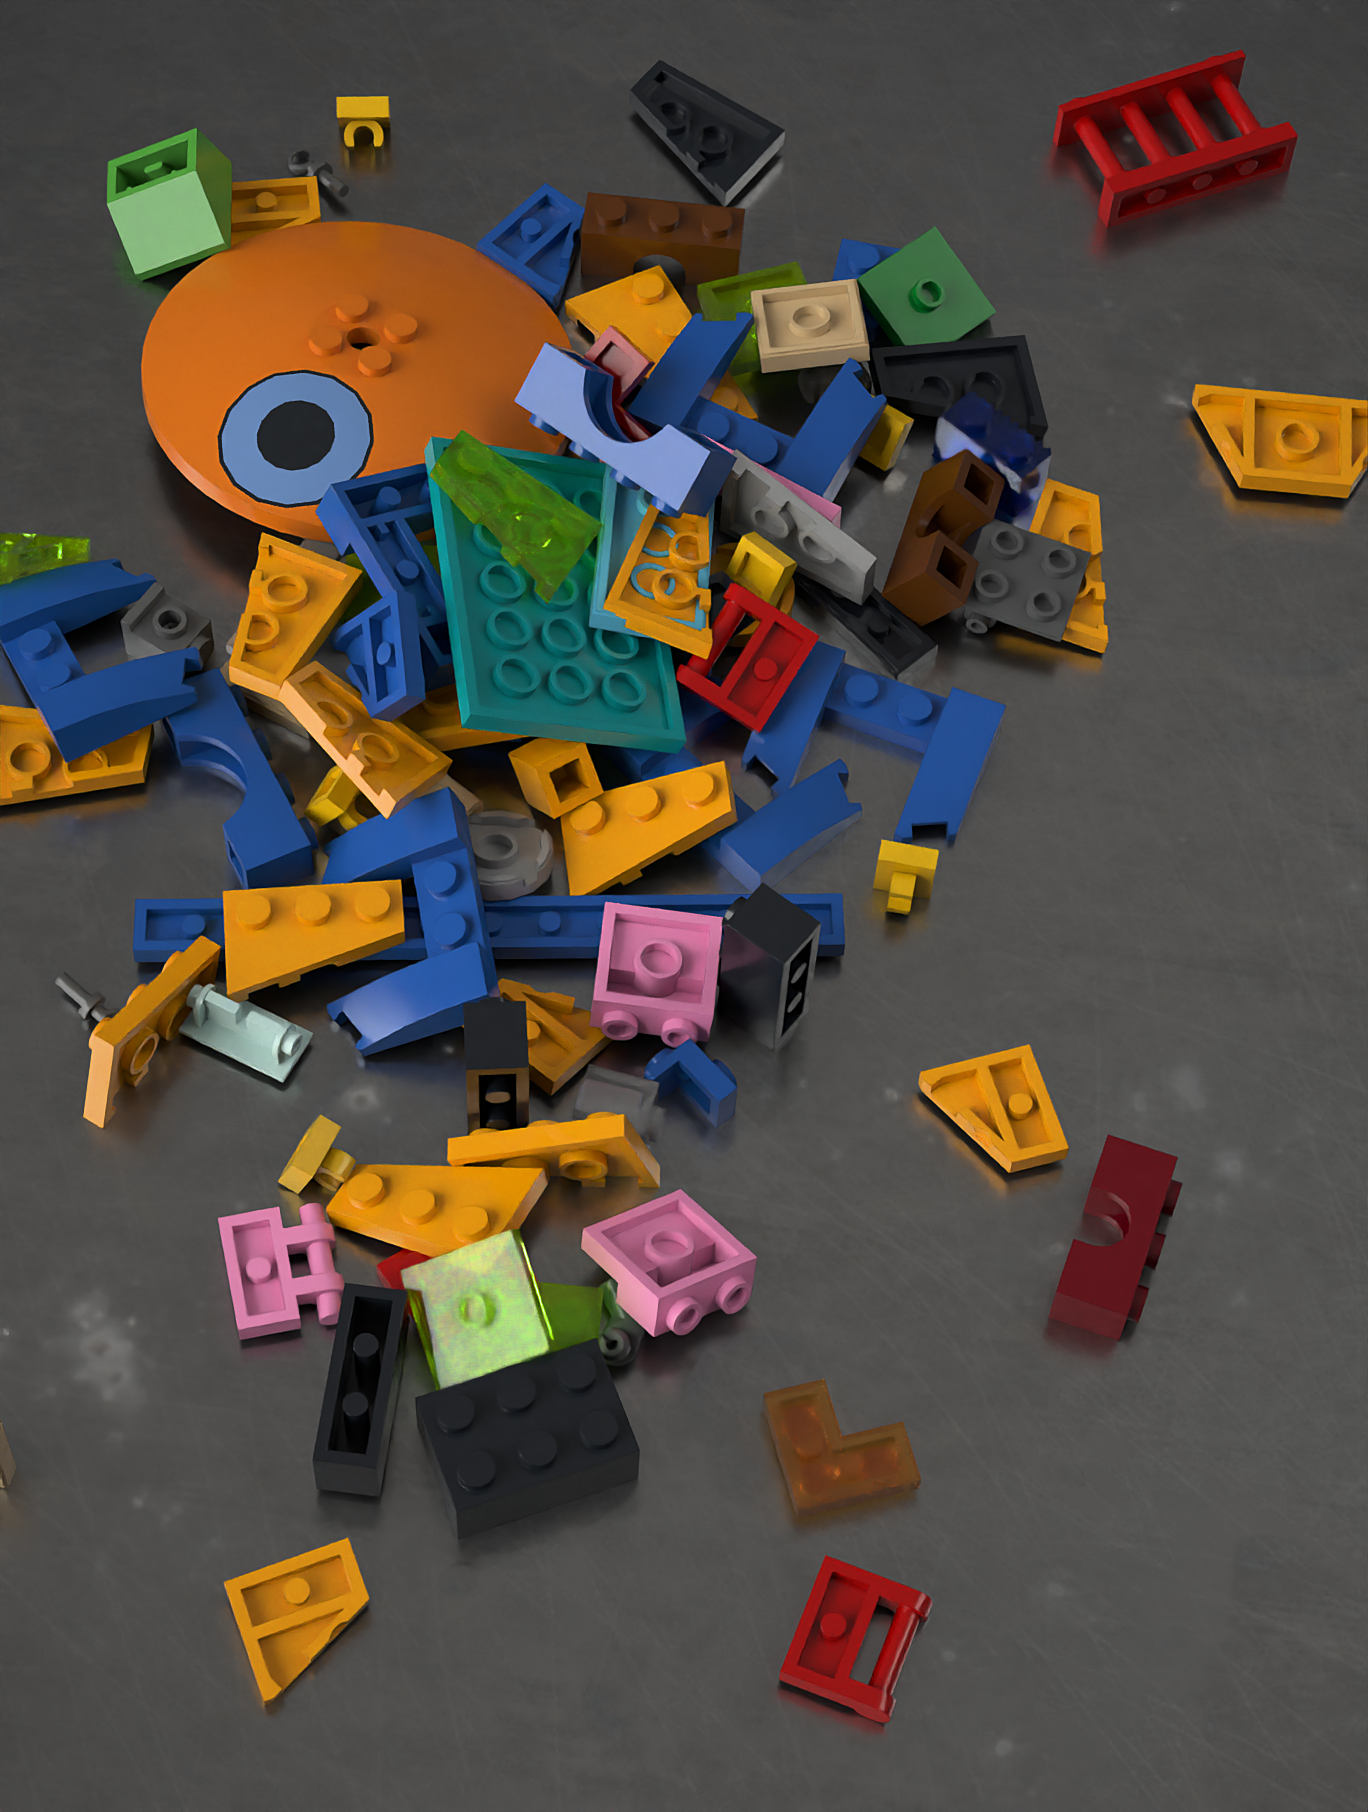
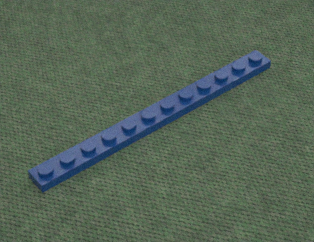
M842 893L780 894L821 922L817 956H844L845 929ZM752 894L521 896L512 900H483L494 959L598 958L605 902L724 917L736 899L741 896L748 899ZM402 897L405 943L358 960H425L428 958L417 897ZM223 898L135 899L133 935L135 962H167L176 951L184 952L201 935L221 946L219 961H226ZM722 927V935H721V945H720V948H721V946H722V944H723V940H724V930H725L724 927Z

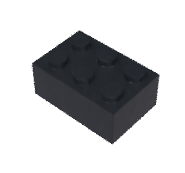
M597 1338L415 1397L417 1428L457 1539L638 1479L640 1449Z

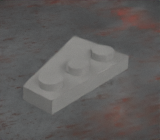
M736 449L732 455L737 457V460L723 484L719 530L739 541L743 535L755 531L796 561L797 567L795 570L862 605L873 590L877 558Z

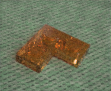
M825 1379L764 1393V1410L797 1518L919 1489L921 1476L903 1421L842 1436Z

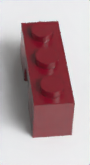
M1109 1134L1107 1135L1083 1212L1111 1223L1118 1231L1121 1240L1109 1246H1095L1073 1239L1053 1299L1049 1318L1118 1341L1120 1340L1126 1320L1139 1323L1149 1288L1139 1285L1138 1282L1143 1267L1156 1269L1166 1238L1165 1234L1155 1231L1160 1214L1172 1218L1183 1184L1171 1179L1178 1157Z

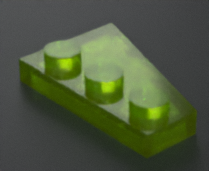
M464 430L459 432L440 456L429 475L473 524L485 525L503 544L500 550L501 555L513 567L521 564L537 581L538 584L534 591L546 604L553 598L603 527V524Z

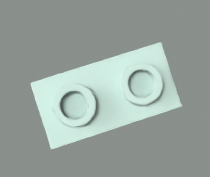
M211 983L205 987L199 984L193 986L186 1001V1005L193 1009L179 1029L180 1033L280 1082L285 1081L313 1037L312 1032L246 1000L236 1003L228 999L227 991Z

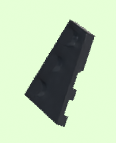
M661 60L630 89L629 105L724 207L784 145V129Z
M1025 335L871 348L870 360L867 362L875 396L883 394L887 398V404L897 410L1044 438L1049 428Z

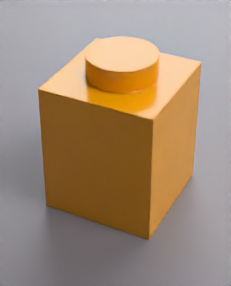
M539 737L508 753L527 804L554 819L604 793L585 742Z

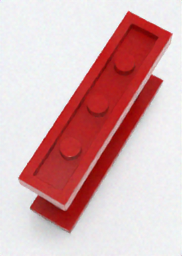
M1242 49L1221 56H1212L1192 65L1094 95L1074 98L1067 103L1059 105L1053 141L1057 147L1082 140L1104 175L1105 179L1098 215L1106 228L1290 170L1298 134L1289 121L1269 128H1262L1238 91L1246 60V55ZM1218 98L1242 136L1224 142H1217L1194 105ZM1173 112L1197 150L1179 156H1171L1148 119ZM1128 126L1151 165L1131 171L1125 170L1102 133Z

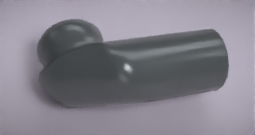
M614 1278L598 1287L611 1317L597 1341L606 1363L612 1366H621L629 1363L636 1357L647 1331L616 1303L618 1282Z

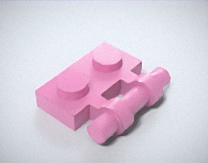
M309 1203L300 1207L299 1217L301 1225L283 1228L279 1207L218 1218L239 1340L300 1329L301 1321L298 1305L308 1303L317 1305L321 1324L333 1325L338 1323L344 1280L341 1274L335 1272L331 1250L336 1246L333 1226L326 1223L322 1204ZM298 1253L307 1255L311 1275L292 1278L288 1255Z

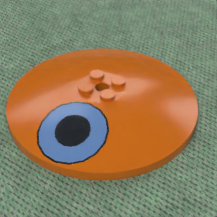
M328 221L301 224L269 231L232 245L230 249L219 252L203 261L169 292L158 307L149 325L143 345L141 364L143 403L153 433L170 461L191 483L207 496L227 509L276 531L309 540L334 543L315 512L330 484L426 463L424 449L431 436L561 456L569 438L561 432L558 436H554L529 422L532 413L514 400L545 342L572 349V346L555 313L530 285L484 254L463 243L431 232L387 223ZM356 343H367L372 346H368L363 348L362 350L355 349L351 345ZM435 528L415 534L418 542L436 539Z

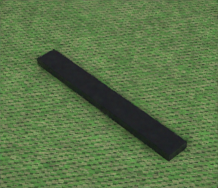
M644 377L620 404L626 411H628L646 382ZM717 495L714 506V519L720 524L722 497ZM796 570L794 571L792 578L795 585V594L887 678L902 682L936 656L938 644L903 612L881 596L882 593L874 586L864 603L859 605Z

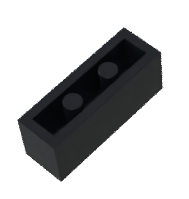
M762 882L748 899L743 896L736 899L723 917L721 925L725 930L723 944L719 950L722 962L721 972L717 978V986H719L717 1012L774 1051L809 1011L821 922Z
M489 997L480 1000L478 1003H463L468 1136L471 1132L482 1128H492L500 1131L526 1128L529 1125V1057L526 1001H510L502 997Z
M352 1283L344 1284L312 1459L316 1489L380 1497L410 1323L407 1290Z

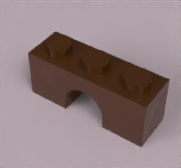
M588 192L581 232V274L626 278L634 274L635 263L640 258L649 255H664L675 259L683 266L685 270V285L737 291L743 247L745 209Z
M968 448L923 472L881 596L920 627L966 604L979 562L963 550L961 546L973 532L993 521L1006 481Z

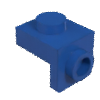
M690 1038L674 1050L671 1048L663 1049L645 1067L642 1098L651 1107L678 1088L716 1128L735 1115L738 1087L734 1075L722 1061L718 1059L711 1061Z

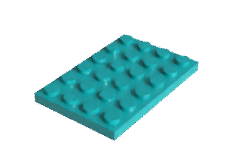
M431 436L424 449L462 728L678 754L687 740L670 645L656 639L589 627L606 463H594L582 459Z

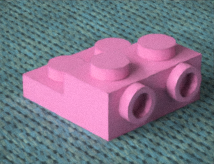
M605 902L589 1026L601 1028L605 1036L614 1040H629L634 1038L637 1033L659 1035L665 1044L677 1048L689 1038L695 1044L697 1041L708 1042L714 1016L723 917Z
M681 1189L583 1229L581 1249L618 1282L616 1303L653 1337L670 1330L677 1335H685L698 1325L702 1316L718 1309L723 1310L726 1314H733L742 1309L750 1299L757 1256Z

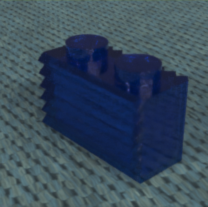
M968 392L940 416L936 422L938 426L936 427V439L933 442L935 446L933 447L932 457L942 462L968 448L1006 480L997 507L1012 518H1016L1041 496L1052 455L1051 448H1043V441H1035V435L1027 434L1026 429H1019L1018 423H1010V416H1002V410H994V404L986 403L985 398H978L977 392Z

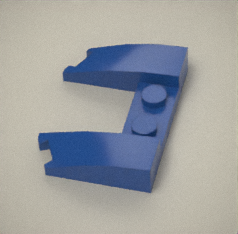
M738 312L736 314V321H704L702 313H695L666 350L627 412L653 436L667 424L696 430L733 451L739 450L750 460L833 502L885 410L887 398L883 394L874 398L857 379L863 375L862 367L857 361L848 358L812 410L795 439L710 401L754 324V315L747 312Z
M426 463L330 484L315 512L341 556L357 554L382 598L396 589L415 594L417 621L420 627L419 640L422 669L425 678V692L456 683L442 580L415 537V534L435 528Z
M116 558L62 566L22 577L0 586V643L65 763L197 703L199 699L194 686L183 684L185 672L202 670L203 661L196 646L131 660L85 675L63 635L138 601L157 582L151 574L143 573L135 576L124 571L121 561Z
M817 641L760 733L756 734L752 731L741 759V768L747 771L753 766L755 760L758 759L779 779L771 787L770 792L774 799L794 786L823 719L918 751L925 755L895 830L893 841L911 844L913 838L912 826L946 824L947 841L955 842L1001 732L1006 705L952 687L948 698L848 665L844 663L846 650Z
M711 669L706 678L720 687L724 680L712 677ZM677 685L687 740L678 754L609 745L601 746V754L633 783L704 766L690 750L730 720L731 717ZM838 759L797 783L756 812L734 793L738 821L698 844L751 893L762 882L772 889L862 816L863 809L861 803H849L842 782L848 781L849 772L846 764L841 759Z
M450 787L416 798L388 820L382 814L370 818L325 844L323 852L329 857L320 885L404 880L414 877L428 958L381 977L327 1004L328 1014L339 1026L349 1019L362 1034V1037L355 1046L364 1056L464 1025L463 1003H478L485 998L501 997L466 809Z

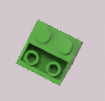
M198 128L108 161L107 206L135 275L141 281L231 248L232 162Z

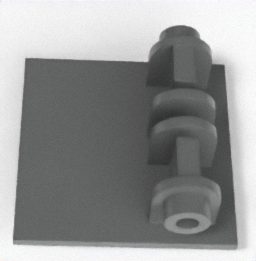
M993 519V521L983 526L972 556L979 564L966 604L961 606L965 609L964 617L967 620V628L975 633H985L998 620L1061 642L1091 553Z

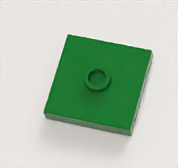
M935 226L857 278L861 300L894 346L958 341L996 313L994 307Z

